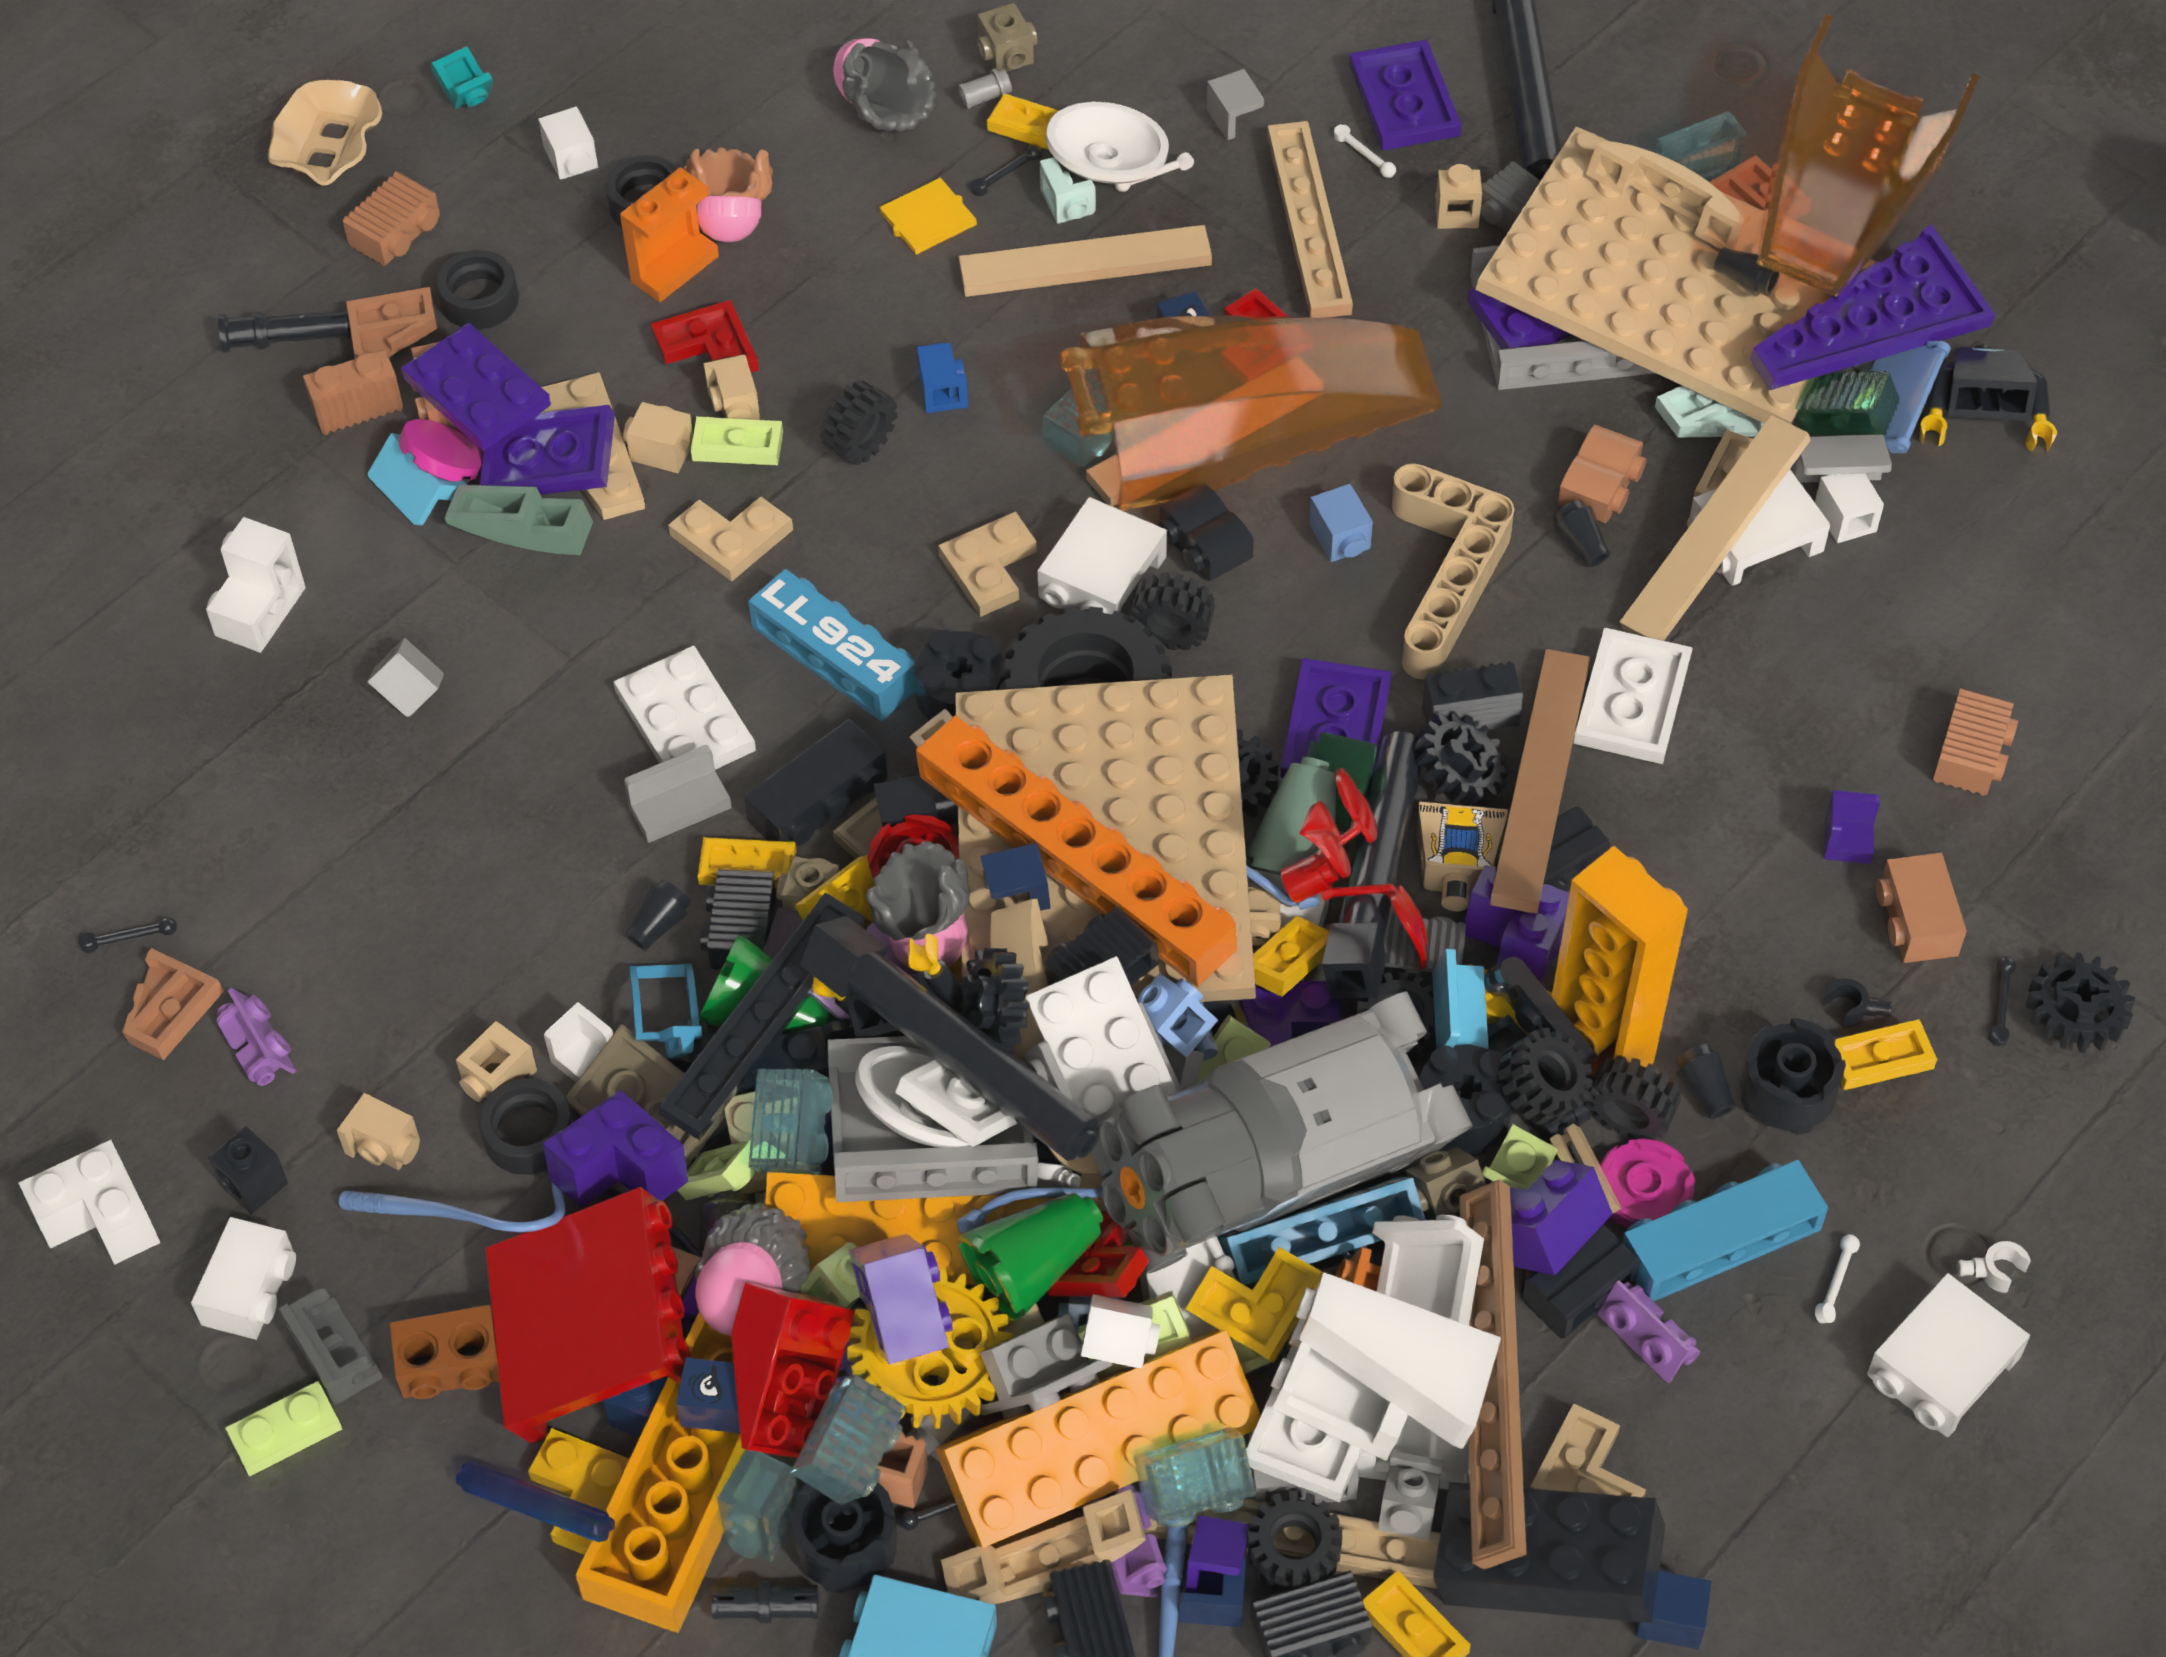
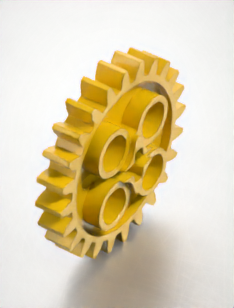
M946 1268L940 1270V1281L934 1282L933 1286L937 1302L945 1301L951 1316L953 1331L945 1333L949 1348L889 1365L880 1355L869 1307L866 1304L867 1310L855 1309L854 1323L857 1326L851 1327L848 1340L853 1345L847 1347V1361L855 1363L851 1366L852 1380H856V1378L864 1380L863 1383L868 1385L866 1391L861 1389V1396L863 1398L872 1396L873 1389L885 1396L883 1402L877 1398L875 1399V1405L880 1407L878 1412L888 1407L891 1400L902 1407L900 1413L893 1410V1416L897 1418L896 1422L907 1412L913 1414L914 1428L920 1426L924 1416H931L935 1429H940L942 1415L949 1414L951 1419L958 1425L961 1424L963 1408H967L976 1416L980 1414L981 1403L979 1397L989 1402L995 1401L996 1391L980 1352L1013 1337V1333L1004 1332L1008 1329V1315H995L998 1312L999 1305L997 1297L983 1302L984 1285L981 1283L969 1291L966 1289V1274H961L954 1283L947 1282ZM968 1339L974 1341L978 1346L966 1350L957 1347L954 1343L959 1340ZM954 1368L959 1371H966V1373L960 1374L957 1371H955ZM929 1375H938L945 1382L941 1385L930 1386L924 1383L922 1379Z

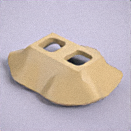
M316 80L304 84L295 91L273 122L272 137L268 150L269 162L279 167H289L296 172L305 173L320 185L331 184L345 170L361 161L366 153L365 132L378 124L382 117V108L376 93L369 87L343 80ZM329 123L348 126L345 136L341 139L324 137L321 134L324 127ZM315 152L335 155L331 166L328 168L308 165L311 155Z

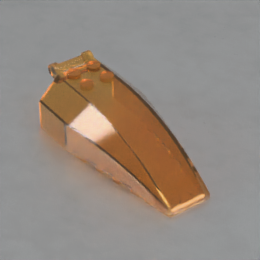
M1825 14L1800 67L1784 108L1764 210L1757 264L1837 297L1876 253L1939 171L1980 75L1972 73L1957 109L1920 117L1918 113L1925 98L1915 94L1911 98L1859 77L1860 72L1850 68L1842 85L1835 81L1819 55L1833 16Z
M1278 316L1163 317L1081 333L1080 347L1067 348L1058 356L1062 370L1067 372L1079 412L1076 421L1080 434L1092 436L1114 432L1120 470L1118 506L1121 511L1168 502L1202 483L1207 484L1215 491L1251 478L1253 472L1275 464L1277 467H1281L1291 463L1292 458L1314 450L1317 453L1325 451L1338 441L1352 436H1356L1358 439L1373 433L1375 429L1383 426L1390 427L1440 409L1442 405L1419 331L1372 321ZM1096 369L1108 412L1101 413L1096 411L1085 371Z

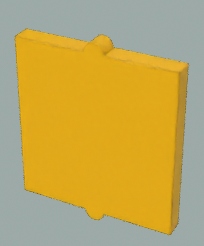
M941 178L880 207L881 215L893 227L894 236H900L915 255L977 225V219L963 204L962 196H956Z

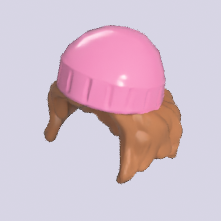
M720 147L716 153L708 149L701 156H699V149L693 150L690 159L686 161V166L683 169L707 185L709 195L696 205L700 228L703 233L713 240L727 243L743 240L751 235L761 218V201L770 194L772 189L773 169L769 165V153L762 149L758 152L756 158L753 159L750 154L743 153L738 149L727 151L725 148Z

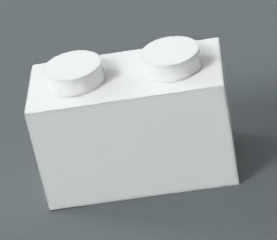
M230 1217L191 1302L202 1326L257 1340L263 1324L270 1323L275 1314L277 1306L276 1295L282 1281H287L291 1277L295 1267L296 1254L293 1252L286 1231Z

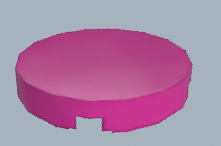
M426 419L407 421L398 438L401 451L406 455L409 450L415 456L413 462L417 467L435 477L448 481H462L464 476H467L469 481L475 479L483 463L482 451L476 444L461 432L439 422Z
M1638 1138L1629 1140L1628 1144L1621 1145L1618 1148L1615 1146L1607 1152L1600 1163V1167L1622 1209L1610 1216L1613 1221L1629 1228L1641 1219L1651 1218L1653 1221L1669 1214L1678 1204L1687 1200H1693L1695 1178L1692 1170L1690 1171L1689 1167L1684 1163L1685 1158L1679 1151L1659 1140Z

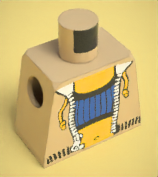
M1419 802L1416 836L1422 885L1429 891L1442 892L1441 904L1447 910H1466L1469 906L1470 894L1484 866L1496 868L1504 841L1507 809Z

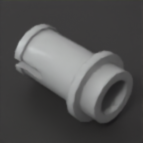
M996 68L991 69V74L958 85L960 97L966 109L997 97L1001 99L1004 93L1009 94L1012 92L1009 77L1004 69L997 71Z

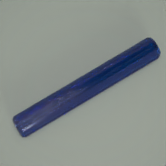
M466 1462L462 1465L461 1472L456 1474L455 1480L457 1485L462 1486L463 1491L593 1541L604 1542L608 1540L610 1531L615 1529V1520L609 1517V1514L604 1510L478 1463Z

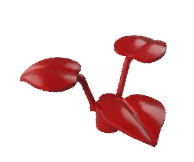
M1343 768L1337 769L1336 785L1342 802L1352 817L1351 827L1340 836L1335 821L1322 801L1314 803L1306 814L1299 834L1313 842L1321 851L1282 868L1280 872L1283 884L1290 898L1296 904L1318 894H1321L1324 901L1338 896L1387 895L1392 901L1401 923L1419 953V970L1426 967L1428 957L1427 931L1418 908L1402 885L1396 888L1393 884L1332 888V883L1338 880V873L1343 879L1349 877L1351 873L1350 861L1343 845L1361 831L1369 843L1377 839V825L1369 803L1359 791L1350 775Z

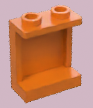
M681 167L620 213L631 283L659 303L719 257L718 245L700 233L696 205L709 195L708 186Z

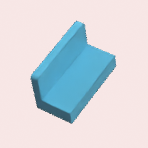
M391 433L371 466L368 477L414 525H423L438 499L452 501L457 486L467 484L463 480L454 482L438 478L421 470L413 462L415 456L409 450L406 455L401 451L398 443L400 434Z
M1445 949L1432 971L1436 1049L1440 1046L1454 1048L1456 1045L1469 1044L1488 1049L1484 967L1456 965V950Z

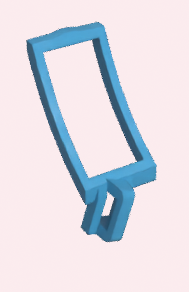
M692 964L629 966L636 1041L665 1042L669 1058H681L691 1054L694 1048V1040L702 1037ZM685 977L691 1026H671L660 1032L643 1033L638 979Z

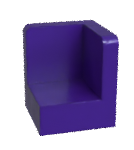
M1833 790L1825 820L1824 859L1871 864L1874 854V822L1880 805L1879 795Z
M1198 1515L1188 1561L1185 1593L1197 1592L1201 1570L1233 1576L1240 1575L1243 1558H1246L1249 1524Z

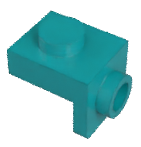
M467 46L432 62L431 70L454 109L463 105L474 107L488 98L493 78L489 72L483 74Z

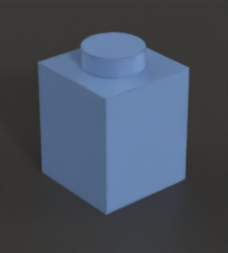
M1351 484L1310 497L1309 525L1330 562L1345 557H1355L1363 551L1371 549L1373 521Z

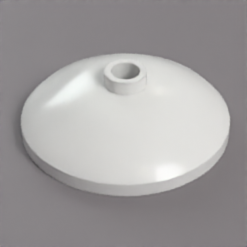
M1107 102L1074 104L1057 112L1047 126L1046 143L1052 155L1066 169L1088 180L1108 184H1126L1140 181L1160 170L1167 159L1169 143L1163 129L1150 117L1123 105Z
M886 1046L874 1049L862 1058L855 1075L856 1086L867 1108L882 1123L900 1136L916 1143L942 1148L970 1146L968 1143L958 1140L951 1131L931 1117L916 1111L911 1103L895 1093L903 1075L935 1060L933 1056L925 1050L918 1048Z

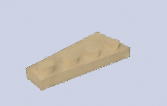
M600 372L542 387L549 394L551 406L540 413L610 405L612 408ZM616 418L614 420L607 487L582 490L603 520L645 509L644 498Z

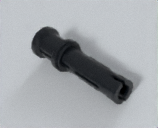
M347 310L267 317L266 313H262V311L255 312L254 316L228 318L226 314L218 315L222 352H230V349L233 347L257 346L259 350L270 347V343L350 337V323Z

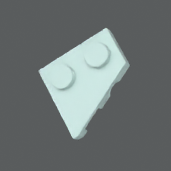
M1680 386L1659 395L1656 399V410L1677 437H1723L1726 429L1750 437L1756 436L1765 424L1685 386Z

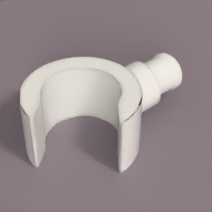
M1038 1158L1037 1187L1079 1188L1081 1178L1078 1174L1073 1173L1071 1169L1063 1164L1039 1162Z
M2002 1241L1992 1245L1984 1258H1972V1260L1965 1261L1958 1260L1957 1272L1959 1276L1973 1275L1974 1278H1983L1992 1289L2007 1293L2012 1280L1995 1267L1994 1261L2000 1259L2008 1260L2017 1268L2026 1272L2031 1260L2026 1250L2020 1245L2009 1241Z

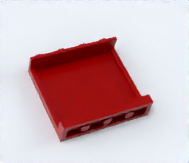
M642 1187L567 1215L553 1226L533 1232H524L486 1248L504 1428L531 1444L546 1439L548 1435L547 1421L668 1376L678 1384L681 1383L686 1357L691 1358L688 1344L683 1338L681 1318L684 1316V1305L680 1295L677 1293L675 1273L678 1271V1261L670 1242L669 1229L672 1227V1216L669 1208L662 1200H658Z

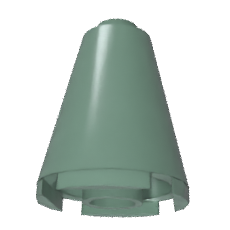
M1302 757L1301 764L1291 763L1245 853L1246 866L1255 870H1269V873L1281 876L1280 871L1282 868L1321 851L1313 842L1301 836L1299 832L1309 808L1318 801L1324 803L1336 824V774L1328 771V762L1311 757Z

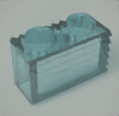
M1726 111L1657 138L1656 150L1654 152L1685 166L1710 182L1712 178L1715 179L1741 164L1747 132L1730 111Z
M809 1069L757 1070L748 1168L767 1175V1172L820 1175L822 1172L820 1165L826 1160L829 1149L828 1138L824 1130L826 1123L824 1116L831 1110L833 1103V1093L828 1077Z
M1232 1427L1133 1455L1145 1511L1150 1518L1158 1524H1164L1165 1527L1173 1528L1187 1525L1195 1520L1194 1515L1197 1512H1205L1207 1509H1213L1216 1513L1236 1510L1243 1506V1500L1246 1497H1254L1256 1495L1243 1434Z

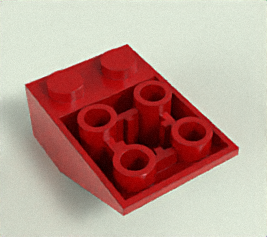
M745 1282L731 1331L741 1447L743 1449L813 1460L830 1399L836 1387L837 1374L845 1346L850 1337L851 1325L856 1310L810 1295Z

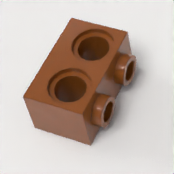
M490 1305L390 1322L395 1377L403 1398L429 1399L437 1396L442 1391L459 1388L478 1390L489 1386L492 1382L499 1381L493 1314ZM482 1347V1350L476 1355H462L469 1348ZM432 1356L431 1360L423 1365H412L419 1357Z

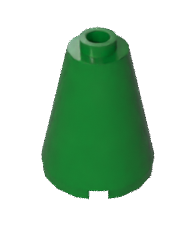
M738 935L699 1016V1020L707 1022L706 1025L721 1027L773 959L748 939ZM809 997L782 1034L817 1026L823 1028L831 1021H835L836 1018L830 1015L812 997Z
M1070 1193L966 1231L959 1236V1239L963 1241L958 1245L959 1251L977 1285L982 1283L984 1289L988 1288L994 1296L999 1298L998 1313L1007 1314L1009 1317L1008 1321L1014 1323L1022 1318L1101 1235L1099 1224L1103 1222V1216L1089 1196L1081 1198L1076 1193Z

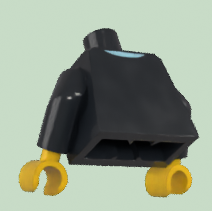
M1985 344L1977 345L1974 348H1958L1955 361H1947L1940 367L1926 402V411L1929 412V415L1922 419L1919 441L1923 444L1925 433L1929 430H1934L1940 434L1938 446L1944 443L1947 422L1942 417V414L1947 413L1948 417L2031 421L2033 419V426L2025 438L2026 448L2029 451H2033L2037 444V436L2045 440V447L2048 451L2057 435V430L2051 422L2046 420L2050 416L2047 381L2042 374L2026 364L2018 351L1992 349Z
M926 934L925 945H918L913 939H909L908 964L913 970L924 971L909 976L960 1014L962 1010L960 1000L961 994H963L960 987L961 983L954 976L951 968H948L944 961L938 960L937 937L932 934ZM814 977L813 991L819 996L835 997V1004L851 1017L856 1038H873L900 1032L853 994L840 997Z

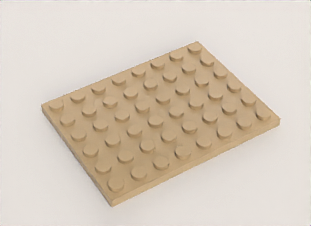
M1576 126L1480 275L1475 290L1760 422L1766 423L1769 417L1773 415L1792 424L1817 377L1769 390L1749 359L1753 347L1785 325L1794 324L1803 318L1807 310L1815 304L1819 303L1821 305L1832 298L1834 291L1876 262L1723 193L1746 220L1735 250L1772 256L1774 262L1781 264L1780 277L1772 293L1769 296L1762 294L1754 296L1722 273L1714 270L1715 260L1721 249L1694 235L1698 225L1697 222L1632 186H1629L1623 194H1620L1586 175L1596 144L1600 140H1608Z
M1232 675L956 693V716L970 726L972 724L979 726L992 743L1003 751L1008 749L1014 752L1027 769L1037 776L1044 775L1049 778L1058 789V792L1072 802H1081L1088 808L1093 818L1107 828L1110 826L1116 828L1123 834L1129 845L1142 854H1151L1159 861L1164 871L1176 880L1183 879L1190 883L1197 891L1199 897L1213 907H1222L1234 919L1236 923L1237 951L1199 987H1196L1159 959L1158 966L1131 985L1136 1000H1138L1142 990L1151 984L1159 973L1175 984L1181 978L1186 980L1204 996L1200 1002L1256 999ZM958 806L959 859L964 860L967 867L968 886L970 889L969 904L963 913L968 927L967 942L961 952L962 976L969 975L966 963L968 960H974V952L976 950H984V948H991L992 912L1029 899L1027 892L999 899L991 898L989 889L986 888L981 856L1013 849V847ZM1109 871L1106 873H1116L1119 871ZM1046 872L1051 909L1040 911L1049 945L1040 949L1043 965L1050 951L1061 942L1069 943L1070 940H1075L1077 935H1082L1087 924L1100 914ZM1153 897L1142 898V900L1154 899ZM1180 924V925H1177V926H1178V927H1187V926H1190V924Z

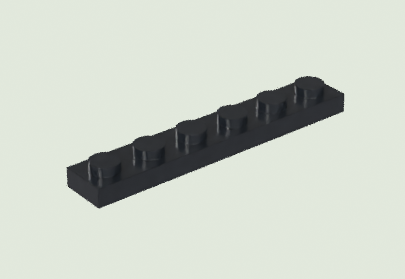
M825 892L660 1105L659 1115L700 1141L814 992V976L800 966L815 925L848 916L863 927L865 916Z

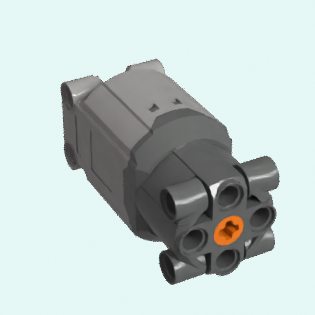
M1407 992L1391 996L1363 1013L1219 1066L1202 1081L1172 1093L1165 1094L1160 1084L1145 1088L1120 1102L1119 1105L1122 1111L1113 1114L1107 1120L1100 1123L1097 1130L1099 1139L1091 1154L1101 1176L1106 1178L1101 1183L1103 1202L1111 1219L1119 1224L1122 1229L1135 1226L1128 1231L1134 1247H1141L1150 1261L1145 1267L1147 1274L1159 1271L1185 1258L1188 1255L1186 1248L1236 1229L1244 1232L1389 1173L1391 1176L1405 1172L1407 1169L1420 1164V1160L1424 1156L1437 1152L1457 1136L1473 1127L1453 1085L1443 1088L1440 1083L1424 1090L1406 1053L1417 1045L1416 1041L1423 1037L1427 1031Z

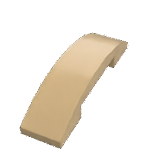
M1603 140L1596 144L1586 175L1620 194H1623L1629 186L1636 188L1697 222L1698 225L1694 235L1719 249L1727 247L1735 250L1746 220L1733 203L1711 183L1685 166L1643 148Z
M1030 899L992 912L991 948H1007L1008 952H1015L1017 954L1016 964H1023L1024 966L1021 977H1024L1025 981L1029 984L1028 992L1025 995V1000H1027L1026 996L1048 987L1040 949L1049 945L1038 899ZM1030 1008L1025 1009L1027 1014L1026 1021L1028 1023L1027 1028L1019 1029L1022 1042L1020 1044H1013L1014 1055L1025 1063L1027 1060L1024 1055L1036 1044L1045 1041Z
M1130 1489L1084 1506L1085 1516L995 1549L991 1545L984 1548L977 1546L942 1559L941 1563L948 1593L990 1604H998L1050 1589L1049 1574L1053 1571L1060 1572L1064 1568L1081 1567L1084 1564H1092L1095 1561L1102 1562L1105 1559L1111 1560L1112 1563L1146 1540L1134 1492Z

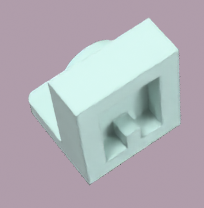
M1055 157L1040 161V190L1057 224L1095 213V185L1092 180L1073 184L1069 172H1062Z

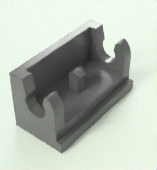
M324 1288L316 1290L290 1305L288 1303L279 1308V1311L289 1334L333 1406L381 1380L383 1377L342 1312L334 1297L329 1299L330 1295Z

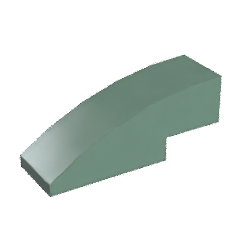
M458 485L444 518L447 524L499 543L529 550L568 555H581L593 524V520L582 499L542 498L537 487Z

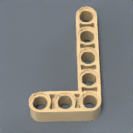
M1406 464L1395 472L1391 504L1393 512L1404 521L1456 539L1404 635L1403 669L1413 678L1425 679L1428 673L1435 675L1437 671L1441 670L1504 554L1511 538L1514 505L1509 498L1497 492L1423 465Z

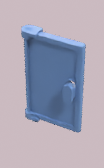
M1928 341L1924 346L1874 360L1842 436L1883 434L1887 449L1891 453H1906L1911 444L1909 440L1941 364L1950 352L1951 347L1949 344L1943 341Z

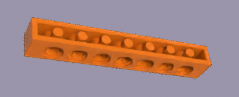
M955 715L916 749L919 773L923 780L1013 848L1037 843L1043 867L1047 874L1100 914L1106 915L1108 912H1112L1115 907H1120L1157 943L1158 958L1196 987H1199L1237 951L1236 923L1225 909L1220 906H1211L1199 897L1197 891L1190 883L1183 879L1176 880L1164 871L1159 861L1151 854H1142L1128 844L1126 838L1116 828L1111 826L1105 827L1093 818L1091 812L1081 802H1072L1058 792V789L1049 778L1044 775H1035L1024 766L1021 759L1014 752L1008 749L1003 751L992 743L979 726L975 724L970 726ZM1109 871H1119L1116 873H1106ZM1145 897H1153V898H1154V899H1151V900H1142V898H1145ZM1190 924L1187 927H1178L1177 925Z

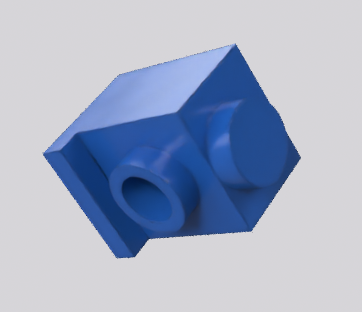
M951 342L917 347L919 378L926 413L968 408L966 374L964 373L962 359H954Z

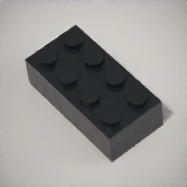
M1449 1483L1433 1575L1434 1582L1445 1605L1652 1623L1665 1533V1524L1656 1498L1523 1488L1526 1555L1487 1569H1482L1472 1563L1470 1484Z

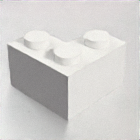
M243 517L234 531L229 532L223 540L220 550L229 577L221 589L212 594L206 611L215 636L261 653L306 587L290 534Z
M111 1140L19 1182L50 1248L97 1227L115 1265L160 1243L149 1216Z

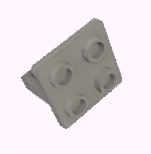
M1069 1313L1055 1317L980 1352L998 1396L993 1402L988 1401L981 1404V1412L983 1415L1001 1411L1003 1418L1006 1419L1029 1409L1032 1412L1040 1410L1060 1401L1059 1395L1070 1390V1393L1096 1384L1099 1382L1096 1373L1112 1366V1363L1097 1359L1088 1361L1086 1357L1081 1356L1082 1345Z

